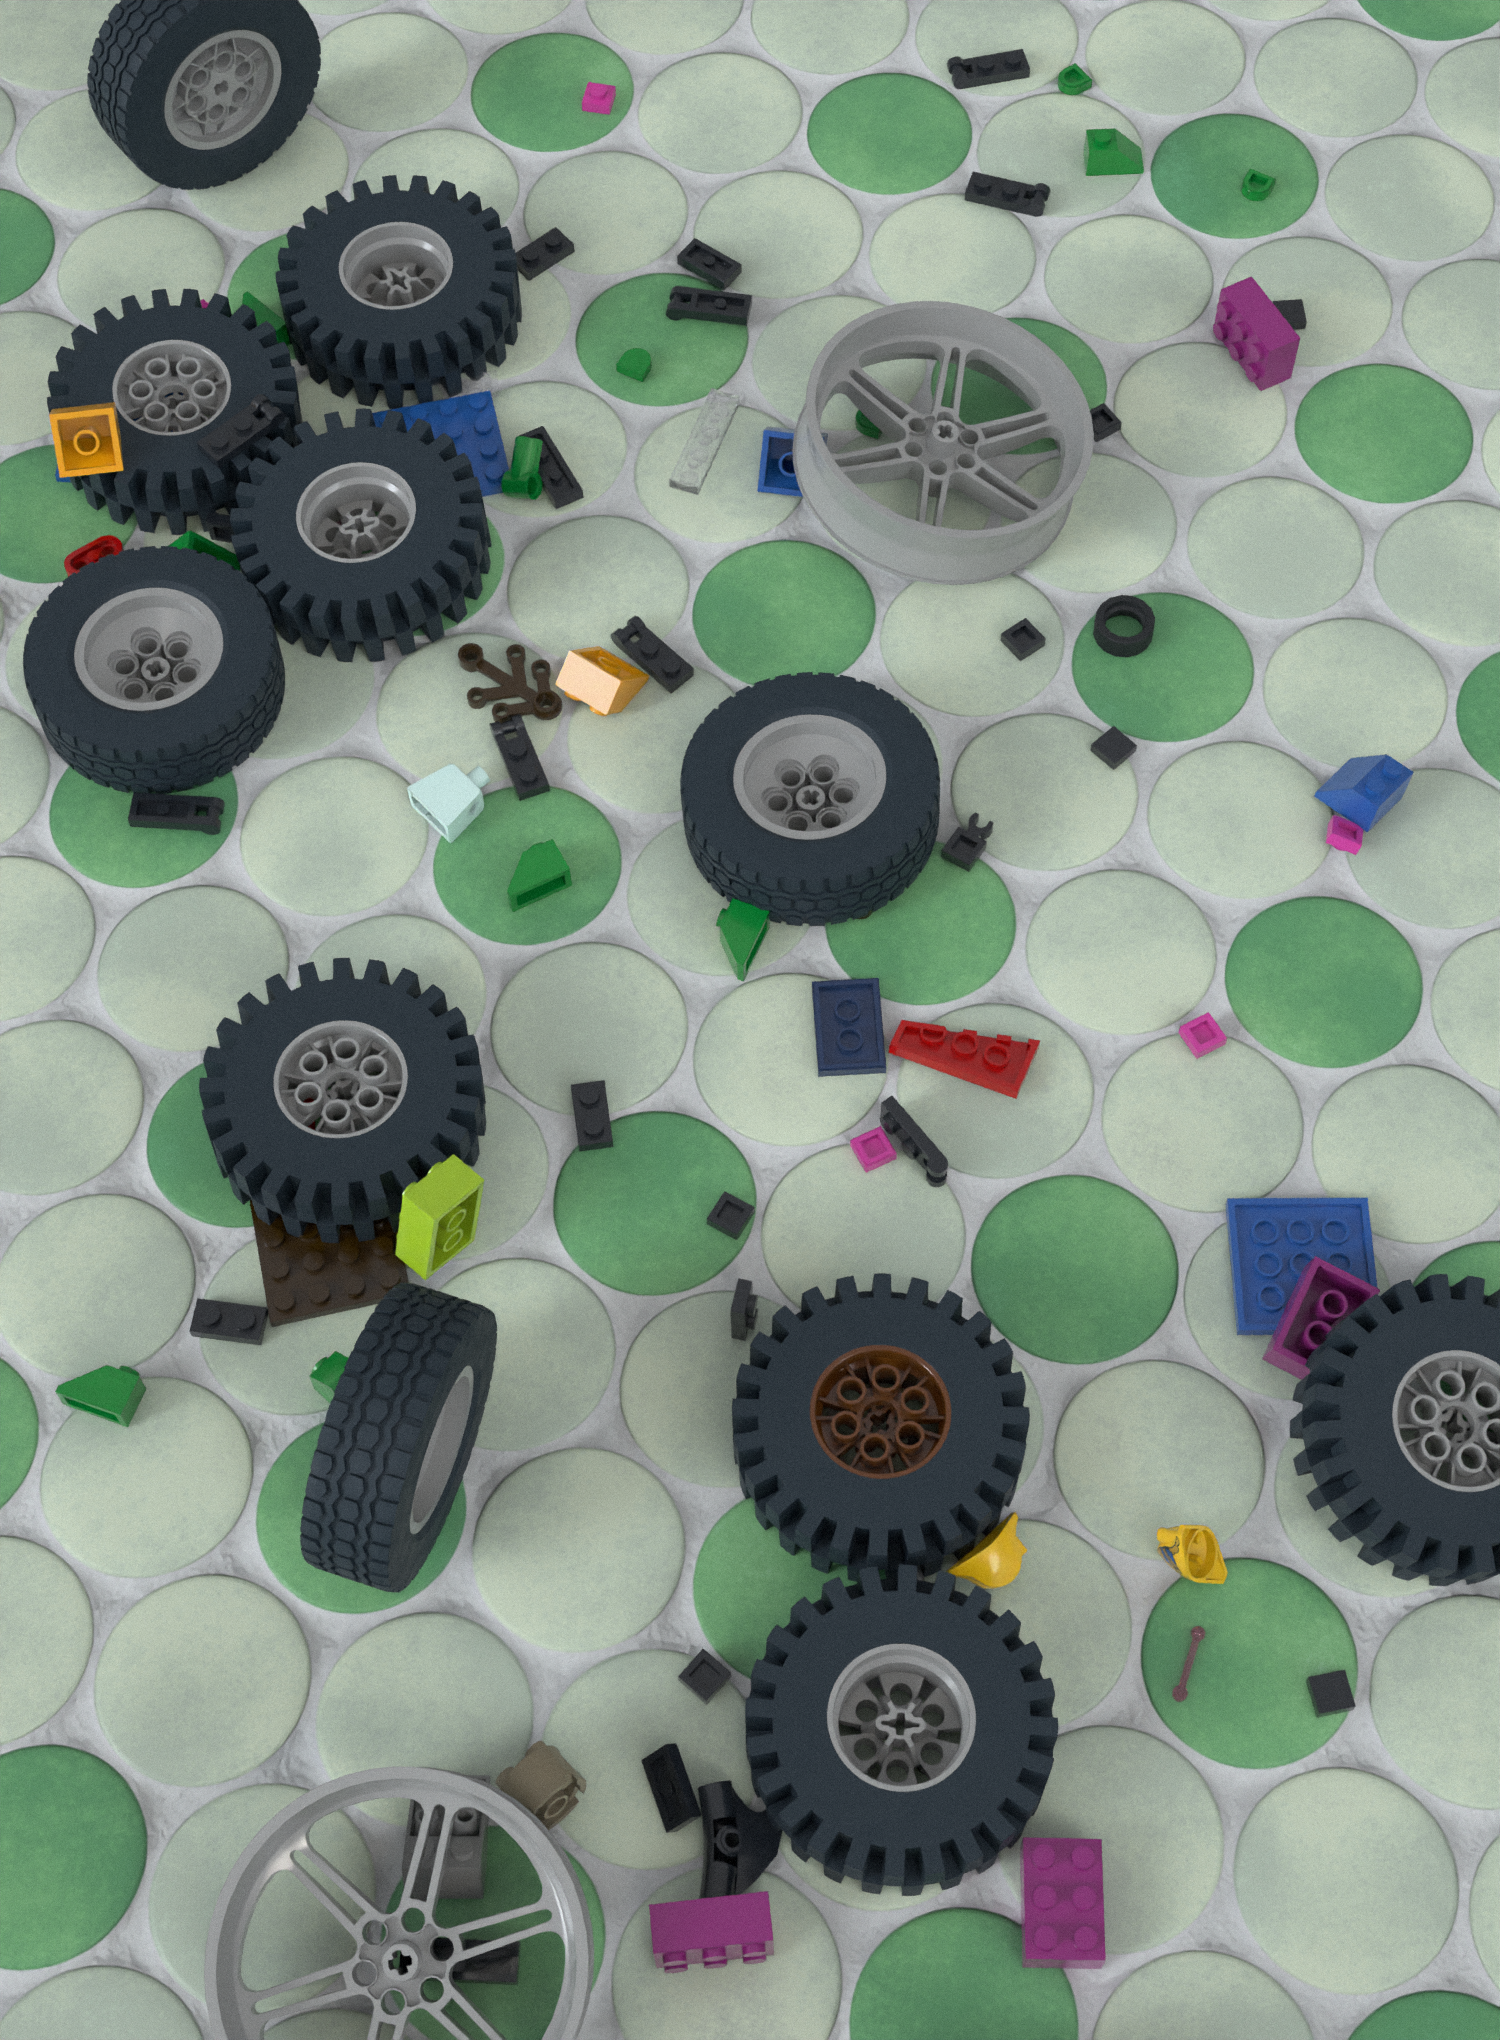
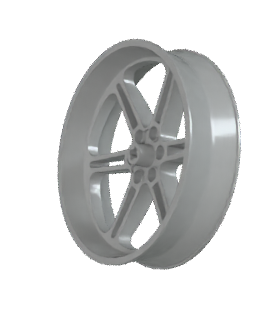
M913 301L886 306L860 316L839 330L824 346L811 370L806 391V401L796 424L792 448L793 466L801 493L817 520L834 539L864 561L884 571L915 581L943 585L975 584L998 579L1024 568L1041 556L1057 539L1070 513L1073 496L1082 484L1089 468L1093 452L1094 432L1087 400L1074 375L1064 362L1035 335L1001 316L979 308L951 302ZM897 359H930L939 361L940 371L931 413L928 415L919 414L865 373L862 368ZM953 363L956 364L949 408L941 406L948 365ZM967 367L996 380L1025 401L1033 411L975 425L963 423L959 418L964 368ZM838 393L845 394L894 443L841 454L831 453L827 449L820 432L822 412L833 395ZM1053 438L1060 453L1061 466L1058 482L1052 493L1045 498H1035L983 460L1013 451L1039 439ZM905 478L914 480L918 485L916 521L884 507L865 494L855 484L876 483ZM957 489L990 510L1018 523L983 530L943 528L941 524L947 490ZM928 496L937 498L932 525L925 524Z
M393 1766L347 1774L326 1782L298 1797L279 1811L260 1829L241 1853L219 1894L210 1922L204 1964L205 1999L215 2040H264V2028L271 2019L353 1995L363 1994L371 1999L374 2007L367 2040H379L383 2022L396 2025L392 2040H404L411 2013L415 2009L420 2008L427 2010L458 2040H476L444 2009L452 1999L491 2040H507L454 1982L452 1977L453 1968L459 1961L541 1932L551 1931L558 1933L563 1939L566 1960L559 2000L553 2018L542 2040H576L588 2008L594 1973L592 1923L581 1883L567 1854L546 1826L519 1801L499 1788L477 1778L454 1771L430 1767ZM400 1797L413 1799L422 1806L424 1816L399 1907L395 1912L387 1913L379 1908L346 1876L314 1849L310 1843L309 1832L315 1822L344 1807L379 1798ZM441 1804L445 1808V1814L426 1900L414 1897L435 1810ZM462 1808H476L498 1823L527 1854L542 1883V1896L537 1903L460 1925L446 1927L437 1920L436 1908L453 1821L456 1814ZM296 1850H299L366 1912L358 1921L295 1860L294 1852ZM281 1870H289L356 1939L357 1951L353 1958L266 1990H252L244 1984L241 1976L243 1948L249 1924L256 1905L268 1883L276 1873ZM410 1908H417L424 1914L425 1923L419 1931H413L406 1926L405 1915ZM544 1909L552 1913L549 1921L466 1949L462 1934L464 1932ZM372 1920L380 1921L385 1926L386 1936L381 1943H373L367 1937V1926ZM440 1936L449 1938L453 1943L454 1951L449 1959H440L434 1953V1942ZM398 1950H401L403 1956L410 1955L412 1958V1964L406 1966L408 1973H403L401 1967L395 1968L393 1965V1959L398 1957L396 1953ZM360 1962H370L374 1966L376 1976L371 1984H364L358 1980L356 1970ZM343 1972L347 1988L263 2013H259L255 2009V2004L260 2000ZM428 1978H437L443 1984L444 1992L440 2000H430L424 1994L423 1987ZM390 1990H396L404 1997L405 2006L399 2013H393L386 2008L385 1996Z

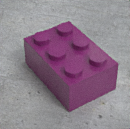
M1252 276L1221 289L1213 331L1216 338L1222 341L1228 348L1232 359L1238 361L1245 370L1249 381L1254 382L1260 391L1290 379L1300 342L1298 334Z
M1315 1256L1304 1267L1262 1360L1302 1380L1310 1373V1369L1305 1366L1308 1357L1326 1341L1325 1335L1366 1300L1375 1294H1379L1380 1289Z
M1023 1837L1020 1846L1022 1968L1102 1969L1106 1961L1102 1839Z
M768 1891L649 1904L656 1968H664L665 1973L684 1972L688 1970V1965L703 1963L706 1969L721 1968L727 1966V1960L743 1959L744 1964H758L767 1961L766 1956L774 1955Z

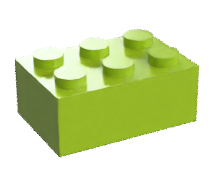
M454 1154L443 1163L437 1162L429 1170L427 1176L418 1183L412 1182L402 1194L395 1255L425 1281L475 1240L485 1180Z

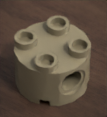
M543 1741L534 1743L527 1750L523 1760L514 1768L508 1767L503 1770L495 1781L500 1790L519 1801L548 1830L560 1823L576 1807L579 1800L575 1797V1794L578 1790L583 1794L586 1790V1780L562 1757L560 1751L555 1746H547Z

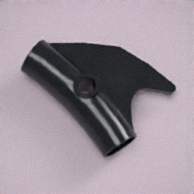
M719 1781L700 1786L697 1789L703 1827V1868L699 1899L742 1894L760 1877L777 1856L783 1830L779 1832L775 1830L767 1817L766 1808L762 1812H755L749 1809L732 1787V1781Z

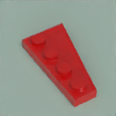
M901 1020L889 1045L888 1053L1017 1099L1037 1054L1041 1040L1028 1039V1043L1013 1041L1011 1040L1012 1036L997 1034V1038L977 1035V1031L964 1029L963 1032L947 1031L945 1026Z

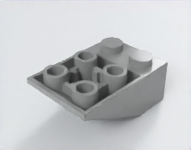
M467 1775L490 1784V1775ZM410 1799L402 1860L404 1886L424 1816L422 1806L413 1799ZM441 1804L435 1810L414 1897L427 1899L445 1814V1808ZM462 1808L455 1816L438 1899H483L487 1867L489 1817L476 1808Z

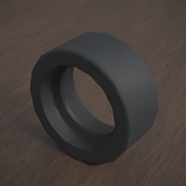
M1128 595L1110 597L1096 611L1093 632L1096 643L1104 652L1116 657L1127 658L1138 655L1146 650L1152 641L1155 616L1151 607L1139 598ZM1129 616L1136 619L1143 629L1142 632L1135 636L1123 637L1112 633L1105 625L1106 621L1112 617Z

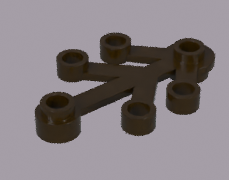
M468 643L459 649V664L464 670L468 672L478 671L501 685L485 689L480 687L471 688L467 692V700L471 708L481 709L486 705L487 701L520 697L527 702L511 705L503 702L495 704L492 708L493 720L503 723L511 720L510 717L521 714V716L533 714L538 719L551 720L561 713L562 700L558 694L550 690L549 677L551 676L550 664L546 660H536L531 665L532 676L537 680L538 692L527 686L524 669L526 654L523 646L514 644L509 646L506 651L507 661L512 667L513 677L484 660L483 650L479 645ZM515 653L521 654L519 657H512ZM540 668L546 669L544 672H537ZM475 696H481V697H482V698L479 699V700H473V699H472V698L475 697ZM545 705L551 706V707H548V708H543V706H545ZM501 711L507 712L503 716L497 715Z

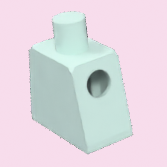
M449 764L407 787L411 806L449 843H452L483 811L484 800L480 789L489 783L490 779L480 766H477L465 775L457 766Z

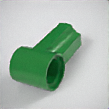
M517 436L515 438L511 469L505 472L501 484L502 492L506 497L536 500L540 496L542 478L538 474L542 440L524 436Z

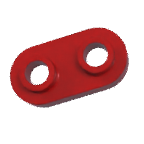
M105 535L71 552L64 561L68 577L74 572L76 574L79 573L80 568L91 562H94V564L99 562L98 559L108 554L115 556L120 551H124L121 541L115 536Z

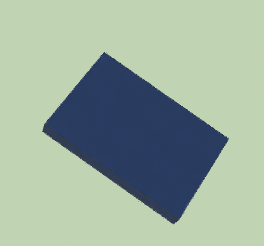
M879 978L812 981L818 1077L886 1073Z

